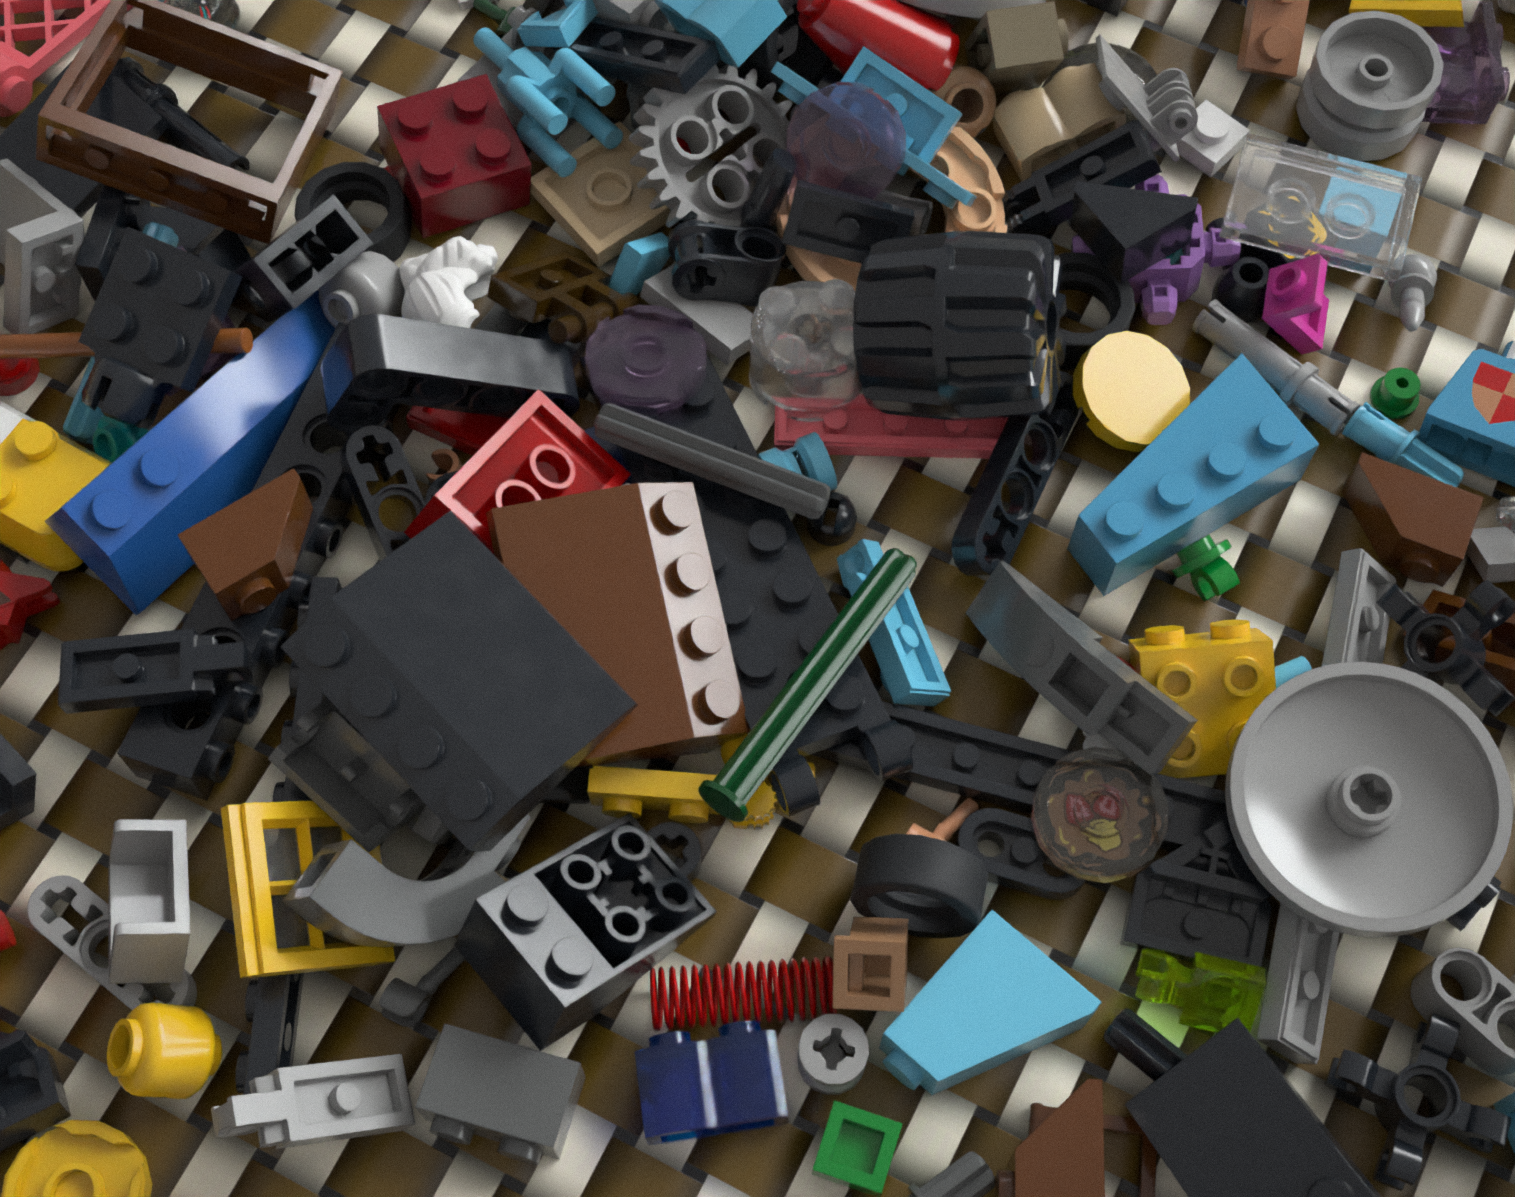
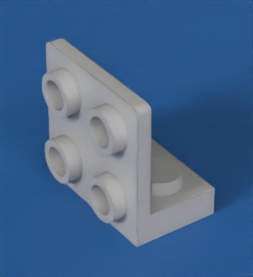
M7 158L0 160V263L5 266L3 327L12 334H34L78 316L82 280L75 263L84 239V220L74 210L64 205L33 177L27 175Z

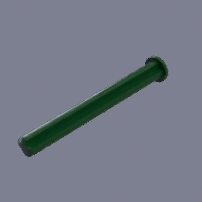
M898 548L889 549L884 553L713 781L705 780L698 788L699 794L713 810L735 822H742L748 815V810L745 806L915 577L917 562L911 555L904 554Z

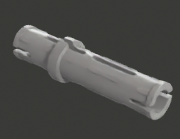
M1214 299L1207 305V308L1211 310L1210 313L1205 309L1200 312L1192 326V331L1206 338L1234 360L1243 353L1271 388L1280 394L1279 397L1288 408L1296 405L1328 429L1333 436H1337L1343 431L1342 423L1347 425L1351 417L1359 409V403L1350 400L1318 376L1319 368L1311 362L1301 364L1222 306L1221 302L1217 299Z

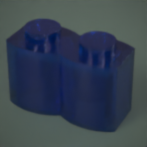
M739 1021L720 1026L718 1028L719 1037L691 1041L690 1032H667L650 1037L648 1039L649 1048L634 1051L644 1134L648 1145L668 1144L718 1134L747 1132L789 1124L776 1030H761L759 1021Z

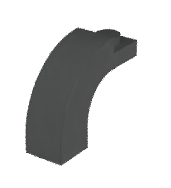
M526 815L491 851H469L457 840L440 865L419 881L406 879L391 872L352 839L323 845L282 902L317 929L334 938L352 944L368 947H394L448 939L460 933L476 898L506 882L494 871L502 869L515 856L521 844L517 837L531 817Z

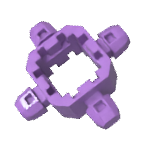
M1155 175L1135 185V189L1169 194L1168 184L1160 175ZM1198 203L1190 244L1182 248L1184 256H1180L1179 265H1170V259H1162L1128 279L1134 290V302L1140 303L1142 316L1150 325H1167L1172 322L1176 314L1177 302L1186 301L1198 290L1204 263H1208L1210 267L1231 265L1239 260L1241 249L1240 234L1225 228H1210L1209 232H1203L1202 211ZM1078 235L1072 237L1071 252L1095 255Z

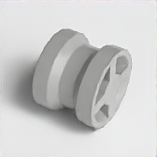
M825 1014L813 1019L803 1030L798 1044V1070L803 1081L819 1093L840 1095L853 1089L861 1080L869 1057L868 1039L863 1028L852 1018L841 1014ZM829 1043V1045L823 1047L820 1051L813 1050L814 1048H821L824 1044ZM839 1044L844 1048L846 1053L852 1054V1056L845 1055L844 1051L839 1047Z

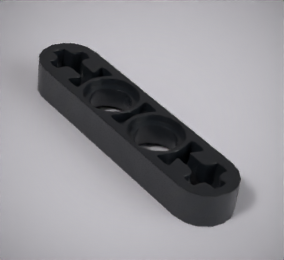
M1060 371L1061 384L1055 402L1051 404L1048 411L1039 415L1008 417L952 539L954 563L960 572L967 576H990L1000 561H1005L1008 564L1012 561L1078 415L1079 409L1073 397V377L1067 372ZM1027 433L1031 437L1033 445V457L1030 462L1027 460L1024 451V439ZM1004 482L1010 491V507L1007 512L1004 510L1001 502V489Z

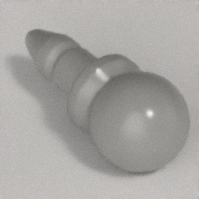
M1419 254L1402 256L1394 262L1388 274L1391 299L1400 308L1401 322L1411 332L1416 331L1424 320V309L1433 299L1434 286L1437 281V272L1434 264L1428 258Z

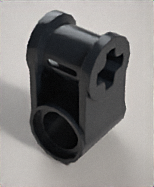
M701 220L683 222L672 229L668 236V252L676 262L672 269V285L679 295L691 300L725 301L740 303L746 306L764 305L772 299L787 246L782 243V238L777 233L759 226L739 227L713 224ZM696 237L702 239L703 247L698 248ZM694 272L696 283H692L690 274Z

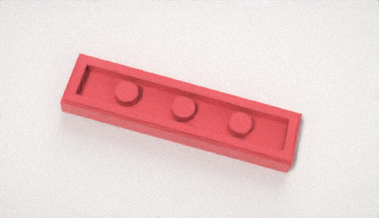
M775 392L774 447L782 451L794 446L797 438L816 432L823 441L829 455L989 459L1008 417L954 421L885 414L869 406L864 394Z

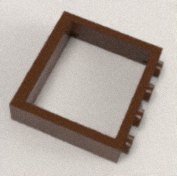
M111 0L38 114L36 160L269 244L334 115L343 71L158 0ZM127 4L133 6L130 13L127 12ZM126 47L308 115L274 183L87 115L86 112Z

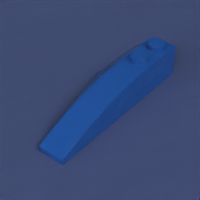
M318 290L294 310L277 319L255 338L250 353H238L45 520L46 524L135 615L140 614L194 564L178 534L252 492L335 331V328L323 314Z

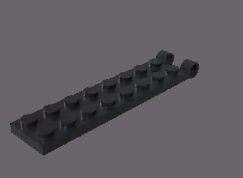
M676 326L579 358L581 374L598 411L601 410L604 404L612 403L758 458L757 452L702 343L681 327ZM616 445L627 471L631 473L630 477L633 484L693 482L745 707V718L751 731L838 616V613L784 508ZM858 654L767 775L773 792H776L775 798L786 817L820 805V795L814 775L804 758L808 755L857 737L869 768L879 782L913 769L912 753L905 734L895 720H891Z

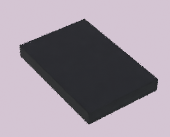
M68 65L1 133L0 160L9 159L82 218L98 201L103 184L36 160L38 114L68 69ZM110 73L86 112L87 115L155 140L169 127V124L112 73Z

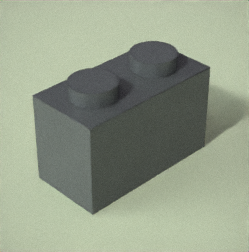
M444 1024L415 1108L425 1120L432 1122L429 1132L433 1135L465 1145H470L473 1134L500 1142L497 1150L499 1154L520 1162L538 1165L541 1154L560 1160L586 1077L579 1062Z

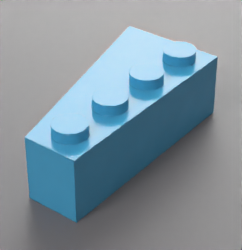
M1241 353L1078 515L1067 549L1102 595L1105 596L1175 555L1191 543L1212 533L1301 480L1319 443L1243 353Z

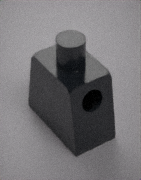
M333 194L237 268L234 273L242 276L238 289L259 315L270 323L298 307L371 246L373 242ZM314 236L320 238L326 246L327 255L322 257L314 253L308 246L307 241Z

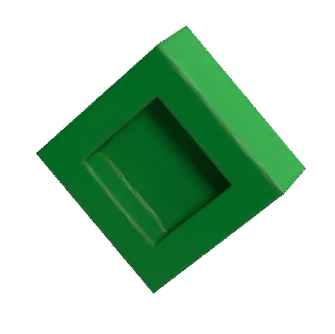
M834 1100L812 1169V1175L875 1197H881L903 1123Z

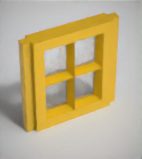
M314 801L252 802L226 805L221 808L240 978L388 964L395 961L393 947H368L334 938L311 925L282 902L323 845L352 839L362 847ZM380 844L372 851H366L382 864Z

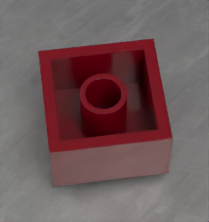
M487 74L377 106L380 150L393 177L398 180L408 209L422 238L530 205L532 164Z

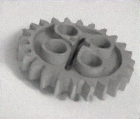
M715 64L686 94L653 87L643 97L646 104L633 116L641 126L629 136L630 142L643 149L630 159V165L646 168L648 174L637 183V186L643 189L654 187L657 195L652 199L649 207L653 210L666 205L671 210L666 221V226L669 228L681 219L684 222L701 220L713 224L740 227L742 208L750 198L762 171L755 163L753 155L757 156L765 165L775 148H781L789 152L796 142L794 134L798 130L785 116L793 103L791 100H785L778 104L775 103L772 99L776 89L774 82L768 84L762 90L757 87V70L754 68L743 78H739L737 67L726 64L718 71ZM718 108L728 115L731 123L721 117ZM752 126L756 129V136L744 143L731 155L721 160L694 182H689L686 179L687 172L702 163L712 153L717 152L746 128ZM676 136L688 144L691 154L685 152L679 146ZM712 184L722 190L726 202L716 196ZM776 222L774 228L771 230L773 232H777Z

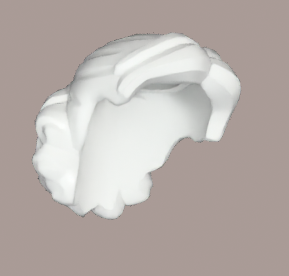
M457 236L436 247L428 254L425 253L416 258L404 260L399 267L405 291L401 308L402 318L470 328L471 323L480 316L479 312L474 309L473 302L488 293L490 275L495 271L498 256L494 247L483 244L475 245L471 240Z

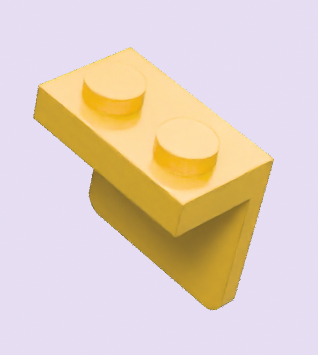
M1239 619L1210 623V632L1185 634L1183 626L1175 625L1151 627L1145 629V638L1128 639L1130 664L1134 667L1135 671L1198 720L1158 774L1173 778L1226 774L1233 746L1242 728L1262 701L1276 690L1273 640L1258 628H1250V621Z

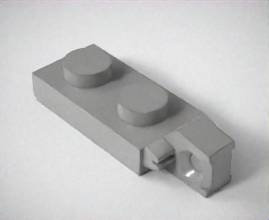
M401 1054L277 1068L263 1077H257L249 1081L251 1094L231 1096L227 1098L228 1102L211 1108L215 1138L258 1132L260 1148L276 1146V1149L384 1134L403 1131L415 1125Z

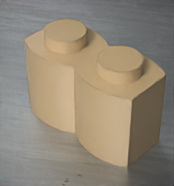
M1095 63L1084 64L1078 67H1066L1057 72L1044 87L1027 91H1015L1007 95L995 108L992 119L994 134L1021 182L1031 177L1032 172L1126 124V113L1124 110L1118 111L1102 93L1099 83L1103 79Z

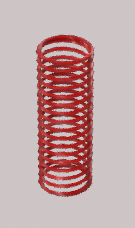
M828 955L823 958L821 970L820 961L814 956L811 962V971L808 960L803 957L800 964V973L797 961L792 958L789 965V975L787 964L784 959H781L779 961L778 976L775 962L770 959L768 962L767 978L764 963L759 960L757 963L756 980L753 964L748 961L746 963L745 982L742 965L738 961L735 964L734 985L731 966L726 962L724 965V995L720 967L715 963L713 965V998L709 968L704 964L702 966V1000L698 969L693 964L691 967V1003L686 967L682 965L680 967V1006L675 968L671 966L669 968V1009L664 969L661 966L658 969L657 996L656 971L652 967L650 969V996L653 1030L655 1032L661 1030L664 1011L666 1027L671 1031L674 1022V1009L677 1026L682 1030L685 1022V1006L688 1025L693 1029L696 1021V1003L699 1024L704 1029L707 1021V1001L711 1026L715 1028L718 1020V998L722 1025L726 1027L729 1020V995L732 1019L737 1027L740 1019V993L744 1022L748 1026L751 1019L750 982L755 1021L759 1025L762 1018L761 980L766 1020L771 1024L773 1017L772 978L778 1022L782 1023L784 1019L783 976L789 1021L792 1023L795 1019L794 975L800 1020L804 1022L806 1018L805 973L811 1019H816V972L822 1015L827 1014V995L829 1013L836 1014V1009H833L832 957Z

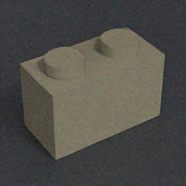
M1055 1L986 11L964 43L967 63L969 67L976 68L987 76L995 90V95L1039 88L1063 61L1064 54L1068 52L1069 37L1064 19H1057Z

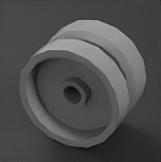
M1355 12L1332 22L1319 38L1312 57L1311 66L1306 72L1299 91L1296 110L1301 127L1315 144L1338 157L1356 161L1385 159L1402 151L1416 135L1424 118L1425 109L1431 103L1441 82L1444 64L1437 44L1422 27L1402 16L1386 12Z

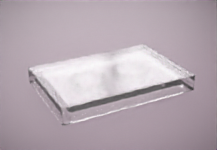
M1247 133L1219 237L1302 259L1320 254L1327 261L1328 266L1396 283L1403 268L1422 177Z

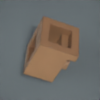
M854 916L850 935H835L833 1009L904 1012L907 989L909 919Z

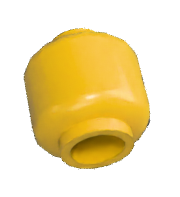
M162 1003L140 1004L127 1015L126 1019H120L115 1024L107 1047L109 1072L112 1076L117 1077L119 1084L128 1095L139 1097L188 1099L202 1089L209 1076L216 1073L222 1058V1041L220 1036L214 1032L211 1019L201 1008L194 1006Z

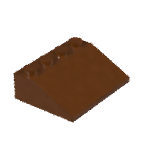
M693 482L635 483L492 508L486 513L494 555L638 704L576 767L709 753L723 746L724 743L750 732L745 718V707Z

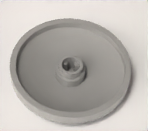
M1343 662L1311 669L1295 676L1269 694L1255 709L1242 728L1228 762L1225 783L1227 816L1234 840L1247 866L1267 891L1284 906L1312 923L1332 931L1352 936L1379 938L1408 935L1437 925L1466 907L1483 891L1500 867L1508 847L1513 822V797L1506 765L1496 743L1478 717L1451 692L1432 680L1400 667L1372 662Z

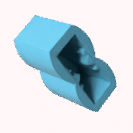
M654 0L677 32L683 35L715 41L721 60L737 68L787 17L778 2L779 0Z

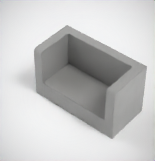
M117 820L114 822L108 867L109 984L182 982L190 939L186 820Z

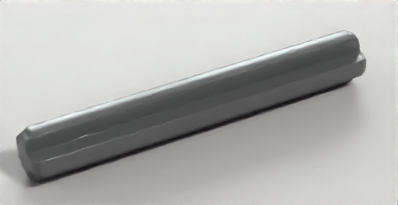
M612 403L604 404L595 419V435L615 445L811 519H819L827 507L830 498V487L823 482Z

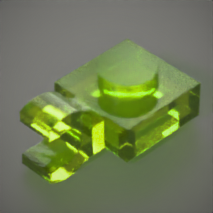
M1142 949L1136 968V976L1140 978L1135 996L1151 1003L1178 1005L1179 1024L1217 1033L1238 1017L1249 1032H1251L1266 986L1265 968L1195 952L1191 968H1187L1165 952L1154 949Z

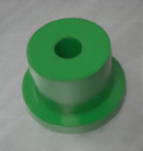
M1398 367L1391 369L1385 376L1379 378L1373 384L1370 390L1372 406L1387 418L1403 419L1410 416L1419 404L1420 379L1413 371L1407 368Z

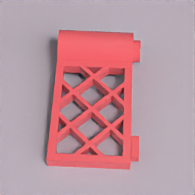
M0 0V15H4V26H0V117L12 116L28 105L33 92L32 82L91 33L111 0ZM127 4V12H128L133 6ZM80 7L85 9L76 19L54 21V10ZM44 11L45 22L19 25L14 23V14ZM46 39V43L30 57L15 49V42Z

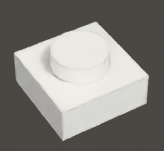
M1205 100L1196 108L1198 114L1196 126L1176 144L1181 157L1211 178L1245 146L1250 130L1214 104Z

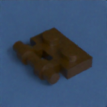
M566 250L491 275L487 293L489 299L507 308L510 315L520 321L538 323L547 318L551 319L548 333L550 338L558 344L567 341L573 344L581 343L594 337L600 328L609 331L624 326L630 316L638 313L640 306L638 298L633 293L620 294L608 287L611 278L610 274Z

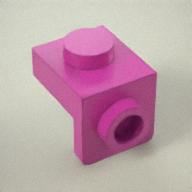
M1320 254L1269 269L1262 319L1302 355L1323 349L1329 299L1323 294L1328 263Z

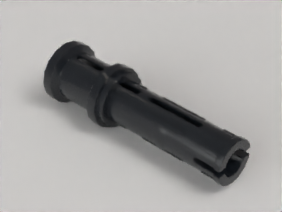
M124 57L118 60L111 73L169 124V127L162 134L164 138L175 147L238 171L240 170L235 165H238L244 171L249 170V160L232 149L178 105L175 92L169 86L153 82L144 74L143 67L135 59Z

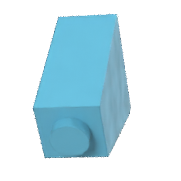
M991 910L907 1005L904 1012H901L883 1033L879 1049L887 1055L883 1060V1064L896 1079L912 1090H915L920 1084L931 1095H934L1082 1029L1102 1002L995 911Z

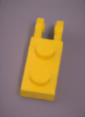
M594 765L593 769H589L587 792L591 805L602 806L601 813L606 816L621 818L631 813L634 818H639L642 815V809L669 811L668 818L677 822L706 823L708 822L709 814H719L703 800L698 791L703 781H713L717 775ZM766 781L762 782L745 805L748 815L742 822L727 819L734 828L747 829L749 826H752L755 830L756 827H761L762 829L765 824L769 825L770 819H774L773 813L776 812L774 805L777 804V799L774 798L776 792L772 791V785L768 786Z

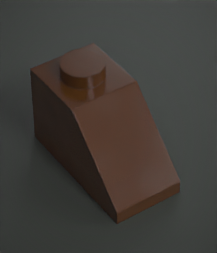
M1363 452L1347 477L1341 491L1382 564L1400 570L1404 576L1413 581L1434 583L1441 587L1446 584L1464 559L1484 497Z
M294 468L178 534L193 563L231 622L244 614H252L263 610L274 601L279 593L289 588L313 511V506L301 478Z
M1087 1079L1014 1150L1008 1162V1170H997L995 1197H1105L1102 1079Z

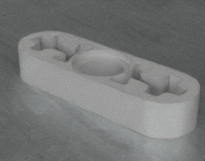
M71 876L51 877L38 885L31 894L27 906L28 918L33 927L131 1010L140 1004L151 1003L154 997L142 984L126 983L123 988H121L123 984H109L108 968H101L95 962L96 947L103 938L108 936V904L81 881ZM60 898L67 903L71 902L72 907L90 922L81 933L63 918L57 917L56 913L51 909ZM184 969L182 982H173L169 985L175 996L167 1004L195 1005L197 998L196 983L191 974ZM155 1000L154 1002H152L164 1004L162 1001Z

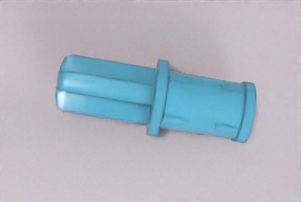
M1367 402L1359 407L1343 430L1342 434L1362 445L1382 460L1454 487H1458L1463 479L1464 472L1462 468L1420 441V432L1414 429L1410 433L1386 418Z

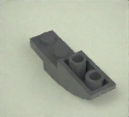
M1005 561L998 563L966 611V614L993 648L1037 692L1087 735L1100 734L1150 775L1160 773L1198 721L1100 644L1103 637Z

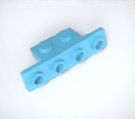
M864 46L831 97L778 61L776 62L771 72L784 81L778 90L784 96L808 110L813 101L832 113L826 123L828 126L856 143L861 134L876 143L880 148L874 156L902 176L905 175L909 167L929 180L923 190L948 208L953 209L958 200L971 207L977 196L930 165L963 115L960 111Z

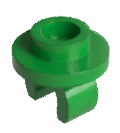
M1210 534L1176 553L1181 564L1171 571L1176 579L1190 572L1192 585L1204 602L1215 595L1220 596L1240 584L1239 578L1232 566L1220 556L1232 547L1228 539L1215 544Z

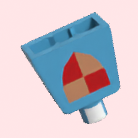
M1511 341L1505 346L1501 355L1484 349L1472 351L1430 405L1419 431L1421 433L1419 440L1457 465L1514 487L1515 341Z

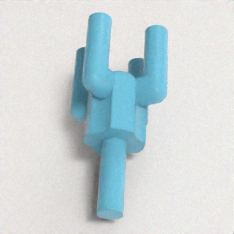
M487 27L477 31L473 39L474 45L502 70L497 76V86L500 92L523 113L517 125V136L560 177H567L572 174L577 162L546 131L553 135L559 134L567 125V117L575 119L607 149H614L621 143L623 132L584 96L576 92L575 85L599 106H606L613 100L615 88L573 50L561 48L555 53L551 61L541 51L532 52L526 47L514 51Z

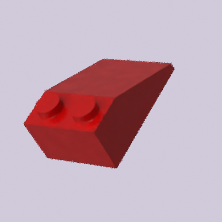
M538 389L433 496L404 533L412 539L443 515L452 511L494 554L486 513L492 508L618 487L627 480L631 473Z

